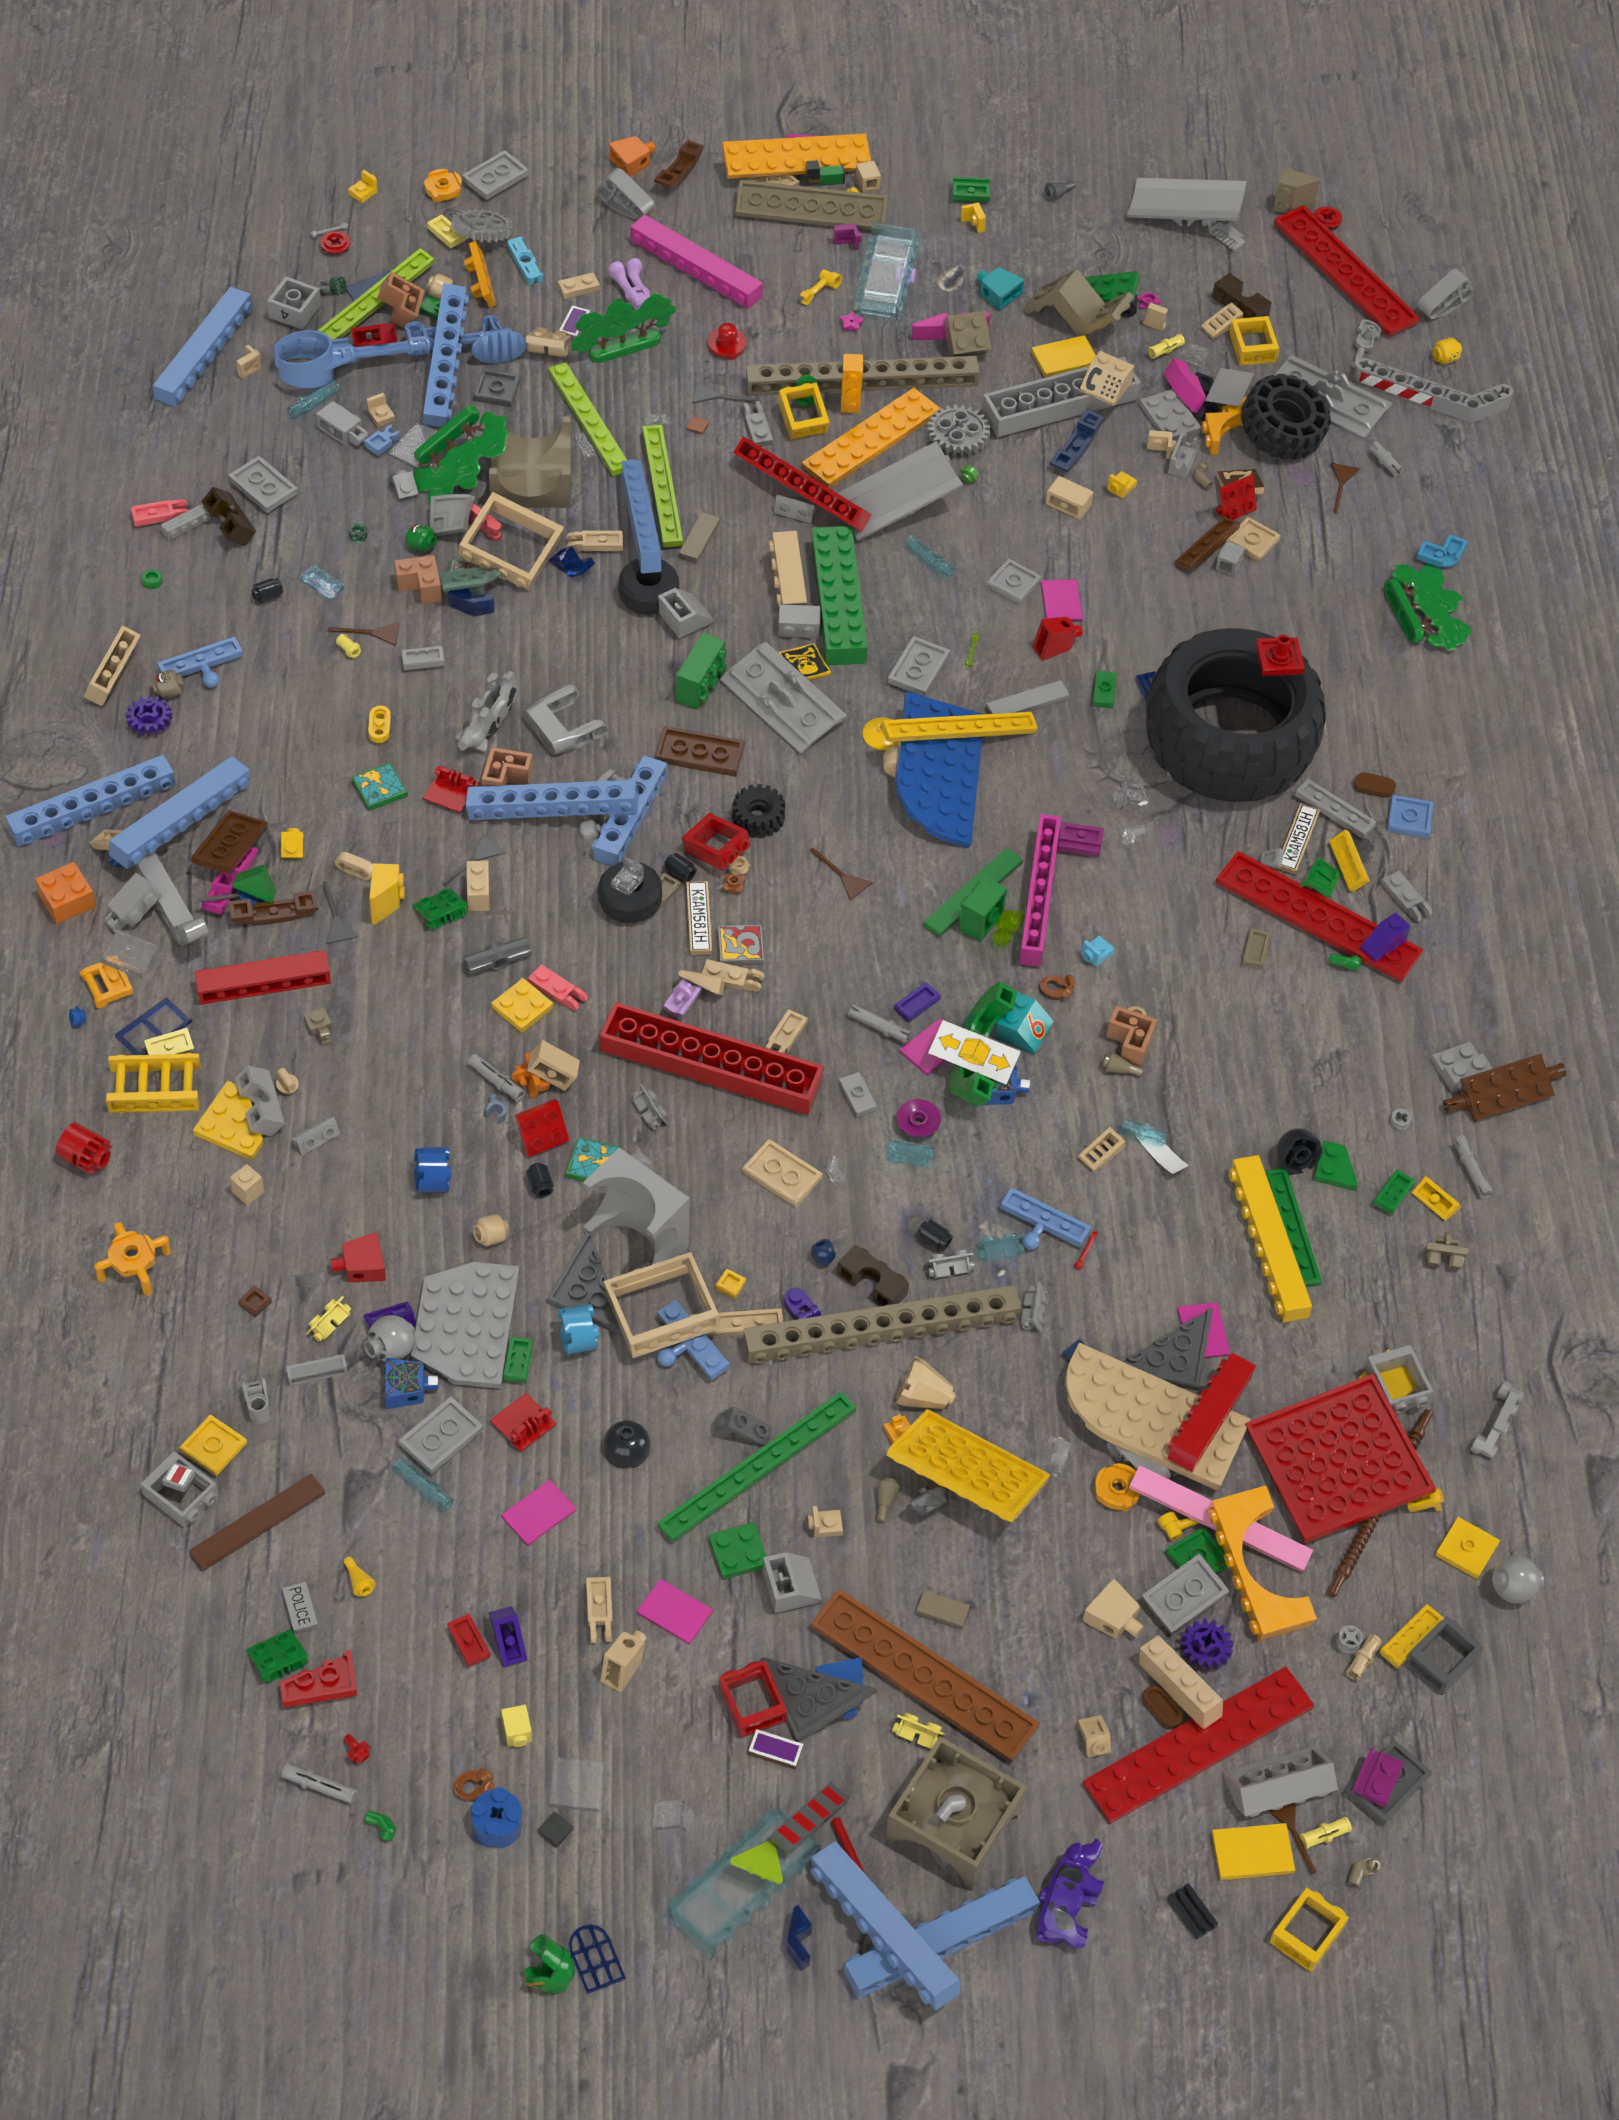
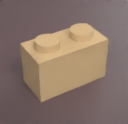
M1058 476L1047 491L1046 504L1081 520L1092 505L1093 491Z
M467 861L468 911H490L488 861Z
M541 1040L530 1054L527 1071L565 1091L577 1078L580 1060Z

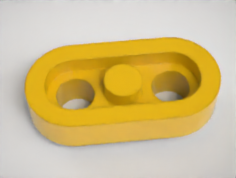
M376 706L371 709L369 714V738L375 743H383L390 737L391 713L385 706Z

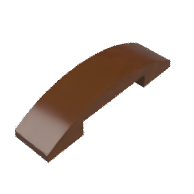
M687 140L679 149V156L667 170H661L654 179V182L669 188L677 187L686 179L696 165L704 146Z
M315 891L293 893L294 899L278 900L272 903L251 904L250 899L229 901L231 920L242 924L264 925L299 919L318 911Z

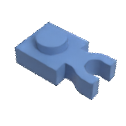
M388 425L384 432L381 433L378 430L365 439L364 446L379 456L392 447V441L401 438L400 431L397 430L392 433L393 426Z

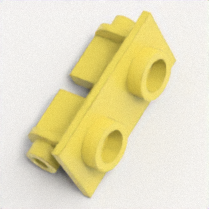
M342 1296L338 1301L332 1299L324 1307L327 1312L322 1317L317 1315L308 1324L311 1328L306 1334L308 1335L313 1331L315 1333L313 1336L318 1342L326 1340L336 1329L330 1321L332 1320L339 1326L350 1315V1306L340 1303L344 1297Z
M906 1712L904 1716L897 1715L901 1722H896L892 1730L896 1733V1736L913 1741L915 1734L918 1733L920 1736L917 1744L930 1749L934 1746L939 1735H946L940 1732L941 1726L929 1721L925 1726L917 1722L919 1717Z

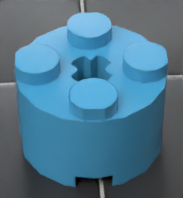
M592 1304L558 1309V1320L563 1321L559 1332L563 1349L567 1355L598 1348L597 1338H599V1329L597 1324L593 1325L592 1322L594 1317Z

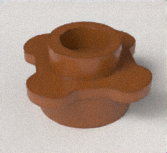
M727 873L724 876L726 881L723 884V889L730 894H738L744 890L742 885L745 882V877L743 875L738 876Z

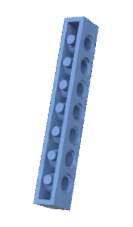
M443 283L423 412V425L443 427L447 420H451L452 409H449V404H453L455 394L451 392V389L456 388L457 376H454V371L458 372L459 360L456 359V356L461 355L462 344L458 342L459 339H463L464 327H461V322L465 323L467 311H463L464 306L468 307L469 295H466V287Z
M164 755L158 756L5 816L8 831L17 847L30 844L40 838L50 836L73 825L88 821L96 816L109 813L114 809L176 786L174 772Z
M636 779L468 787L466 808L469 820L637 813L639 793Z

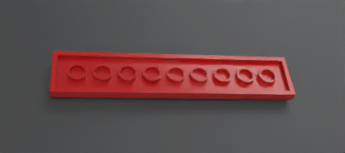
M1304 205L1274 219V225L1374 323L1378 324L1381 330L1389 337L1419 323L1420 317Z
M1240 851L1235 853L1216 878V884L1351 956H1359L1362 962L1401 983L1423 953L1424 949L1406 940L1399 947L1374 962L1360 948L1378 926L1377 924L1306 886L1300 887V883Z
M1287 1666L1223 1701L1222 1717L1205 1729H1202L1191 1719L1083 1780L1082 1785L1108 1823L1112 1824L1314 1708V1703Z

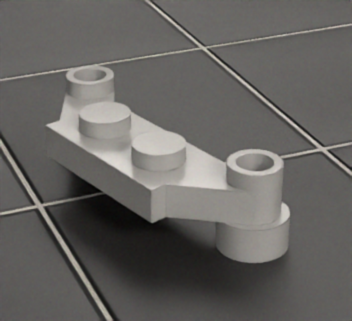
M1505 1380L1501 1384L1496 1397L1504 1400V1403L1487 1438L1478 1434L1470 1451L1476 1454L1481 1453L1491 1459L1494 1457L1498 1449L1495 1443L1500 1434L1503 1436L1506 1434L1510 1426L1507 1420L1509 1416L1514 1417L1519 1407L1518 1404L1524 1395L1523 1392L1512 1387L1513 1384Z

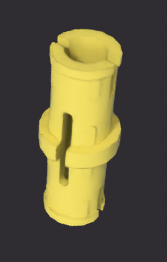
M1177 334L1170 339L1161 340L1159 344L1148 348L1149 356L1155 359L1162 354L1171 353L1173 349L1185 344L1184 337L1181 334Z
M1342 1817L1329 1824H1319L1318 1828L1301 1833L1300 1839L1305 1849H1309L1322 1842H1332L1333 1838L1352 1832V1827L1349 1819Z

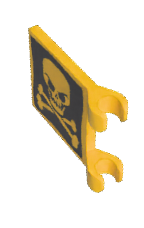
M815 644L778 652L808 680L831 675V671Z

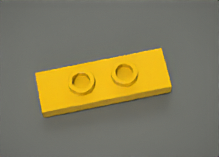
M1345 829L1329 840L1348 889L1351 892H1355L1370 880L1350 832Z
M1426 1604L1380 1649L1379 1653L1398 1669L1406 1661L1409 1652L1444 1617Z

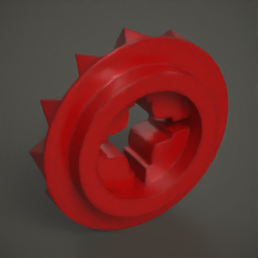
M1320 207L1313 213L1331 230L1334 227H1339L1340 223H1342V214L1335 208Z
M331 231L321 237L320 245L327 254L334 253L336 255V253L343 254L344 251L349 250L351 241L346 233Z

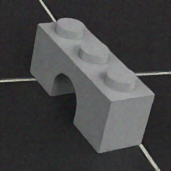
M248 1065L235 1077L240 1096L249 1098L255 1104L246 1113L250 1131L272 1137L285 1125L269 1070Z

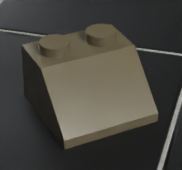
M1284 168L1278 182L1273 210L1285 214L1303 205L1309 210L1313 209L1320 178Z

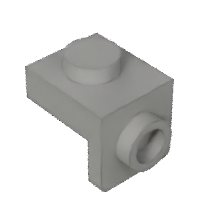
M401 470L394 473L395 475L392 476L391 482L395 486L398 500L418 496L412 471L406 472V470Z

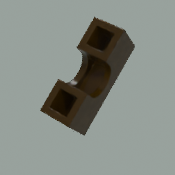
M1228 273L1214 283L1212 297L1224 306L1233 303L1243 312V318L1269 316L1272 302L1258 292L1250 297L1242 296L1244 282L1231 273Z
M212 487L201 501L210 515L216 516L223 521L219 529L228 541L245 546L256 533V530L230 492Z
M856 1244L838 1261L837 1274L854 1287L863 1279H872L878 1283L874 1287L873 1300L881 1306L899 1304L908 1295L909 1282L903 1275L895 1273L885 1262L878 1261L871 1256L868 1250L861 1249Z

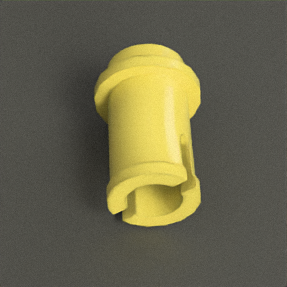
M341 634L336 639L337 645L346 651L348 657L356 658L360 654V645L356 642L354 643L346 634Z

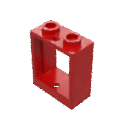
M710 812L681 837L685 853L721 871L725 870L750 847L747 830ZM716 833L731 839L720 850L705 844Z
M765 1661L759 1663L751 1662L745 1668L737 1671L729 1670L719 1677V1690L740 1738L754 1734L756 1729L762 1731L787 1722V1709ZM761 1678L773 1707L741 1718L730 1689Z

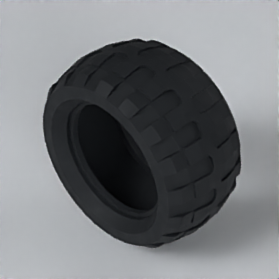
M1224 628L1198 633L1190 640L1182 641L1176 645L1172 653L1164 659L1153 677L1146 702L1145 719L1150 748L1155 752L1157 763L1171 775L1173 780L1199 795L1228 802L1258 801L1270 795L1279 794L1288 789L1290 783L1300 779L1314 759L1315 753L1320 746L1326 721L1324 692L1321 689L1320 678L1317 672L1309 666L1308 660L1303 655L1304 674L1262 676L1255 643L1256 639L1275 638L1271 635L1242 628ZM1225 696L1239 698L1266 709L1277 721L1278 726L1257 734L1230 732L1204 721L1195 712L1192 705L1209 697Z

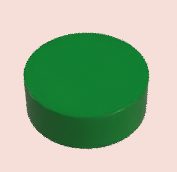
M149 569L142 574V584L148 589H156L163 583L162 574L158 570Z

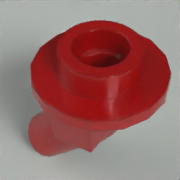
M351 1734L344 1736V1742L351 1749L347 1753L351 1763L358 1762V1764H361L370 1757L369 1751L372 1748L365 1741L358 1743Z

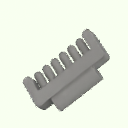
M1219 222L1209 229V234L1216 236L1217 239L1219 238V241L1229 246V249H1232V253L1245 246V236L1229 223L1224 226Z

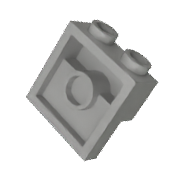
M1471 1041L1433 1054L1431 1057L1432 1063L1452 1093L1462 1091L1460 1079L1493 1069L1484 1054H1478Z

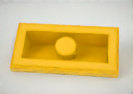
M1427 1176L1411 1192L1444 1221H1447L1462 1207Z

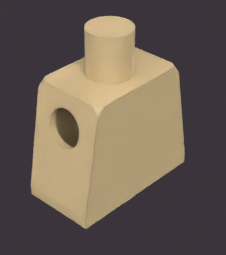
M1115 1579L1085 1609L1083 1616L1085 1623L1114 1639H1118L1125 1630L1137 1638L1145 1627L1136 1620L1140 1609L1139 1604Z
M634 1631L632 1635L627 1632L621 1633L604 1655L600 1682L621 1693L623 1692L642 1661L644 1642L647 1639L642 1632Z

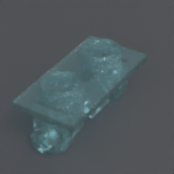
M895 1139V1141L890 1140L887 1160L931 1168L935 1148H930L931 1145L923 1146L901 1142L898 1139Z
M1008 1233L1004 1234L1001 1239H994V1236L981 1238V1242L975 1245L976 1248L981 1247V1250L978 1251L979 1259L987 1261L1001 1258L999 1251L1003 1249L1004 1258L1021 1255V1253L1025 1252L1024 1244H1019V1241L1024 1236Z

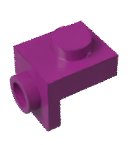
M856 223L834 225V245L853 243L854 250H857L859 242H862L861 231L857 230Z

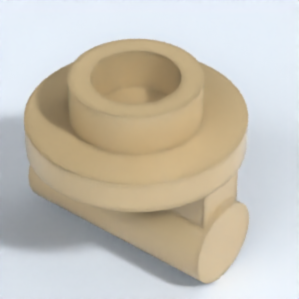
M285 1068L279 1069L277 1073L280 1077L276 1081L277 1090L282 1094L294 1093L299 1086L298 1079L294 1075L288 1074Z

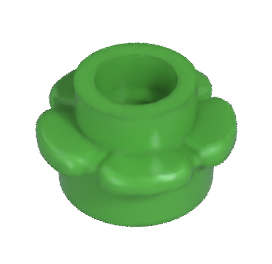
M966 465L964 469L961 468L960 470L962 473L961 478L965 482H976L979 473L974 467Z

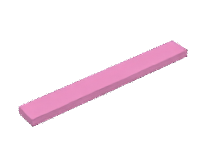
M1139 1465L1129 1486L1130 1489L1216 1530L1214 1523L1210 1522L1207 1513L1212 1500ZM1257 1522L1253 1523L1246 1530L1242 1543L1303 1573L1313 1552L1312 1549Z

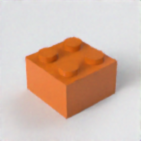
M75 862L35 878L38 895L56 924L96 907L93 890Z

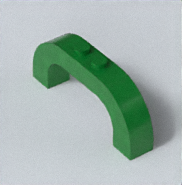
M1001 981L989 988L970 1011L963 1028L988 1038L996 1022L1003 1015L1013 1010L1017 991ZM953 1063L949 1078L951 1093L975 1107L990 1101L995 1082L978 1072Z

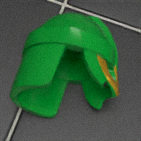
M540 1934L532 1940L529 1948L543 1961L539 1967H528L523 1970L526 1975L525 1985L547 1993L566 1991L575 1975V1964L570 1951L557 1944L546 1934Z

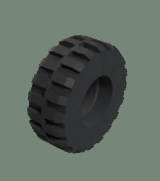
M1277 374L1276 376L1270 375L1260 379L1252 387L1241 408V422L1244 424L1243 429L1245 434H1248L1249 440L1253 444L1255 443L1261 451L1269 453L1272 457H1280L1284 460H1296L1311 455L1321 444L1331 424L1330 409L1328 404H1326L1324 396L1318 392L1315 386L1308 384V381L1301 380L1294 375ZM1276 411L1288 414L1296 423L1284 420Z

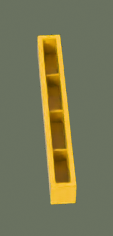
M1255 1155L1233 1159L1231 1169H1229V1178L1235 1184L1236 1199L1241 1201L1242 1216L1248 1221V1233L1250 1238L1254 1239L1256 1256L1261 1259L1262 1274L1267 1276L1269 1294L1274 1296L1276 1314L1281 1316L1283 1323L1307 1319L1310 1316L1312 1304L1260 1156Z

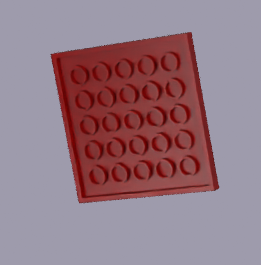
M1374 1374L1245 1423L1246 1431L1304 1543L1436 1492L1433 1481Z

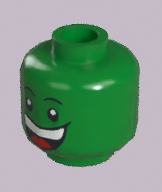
M416 524L406 532L405 540L412 550L425 553L429 552L436 545L437 538L431 527Z

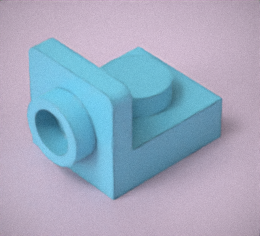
M1099 935L1091 942L1085 940L1082 943L1081 955L1087 962L1097 967L1114 954L1115 948Z

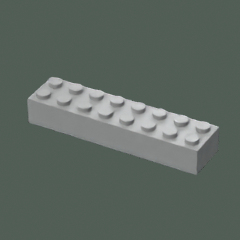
M1125 357L1118 358L1128 363ZM1087 366L983 394L982 413L988 419V423L996 437H1001L1082 415L1086 409L1097 411L1112 405L1080 391L1089 368ZM1134 372L1132 383L1115 405L1138 399L1141 382Z

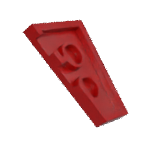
M351 1649L344 1652L340 1658L322 1662V1666L316 1669L302 1671L281 1681L280 1688L283 1708L357 1696Z

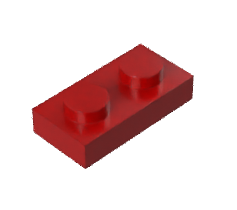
M470 1614L447 1623V1628L468 1667L491 1657L490 1651Z

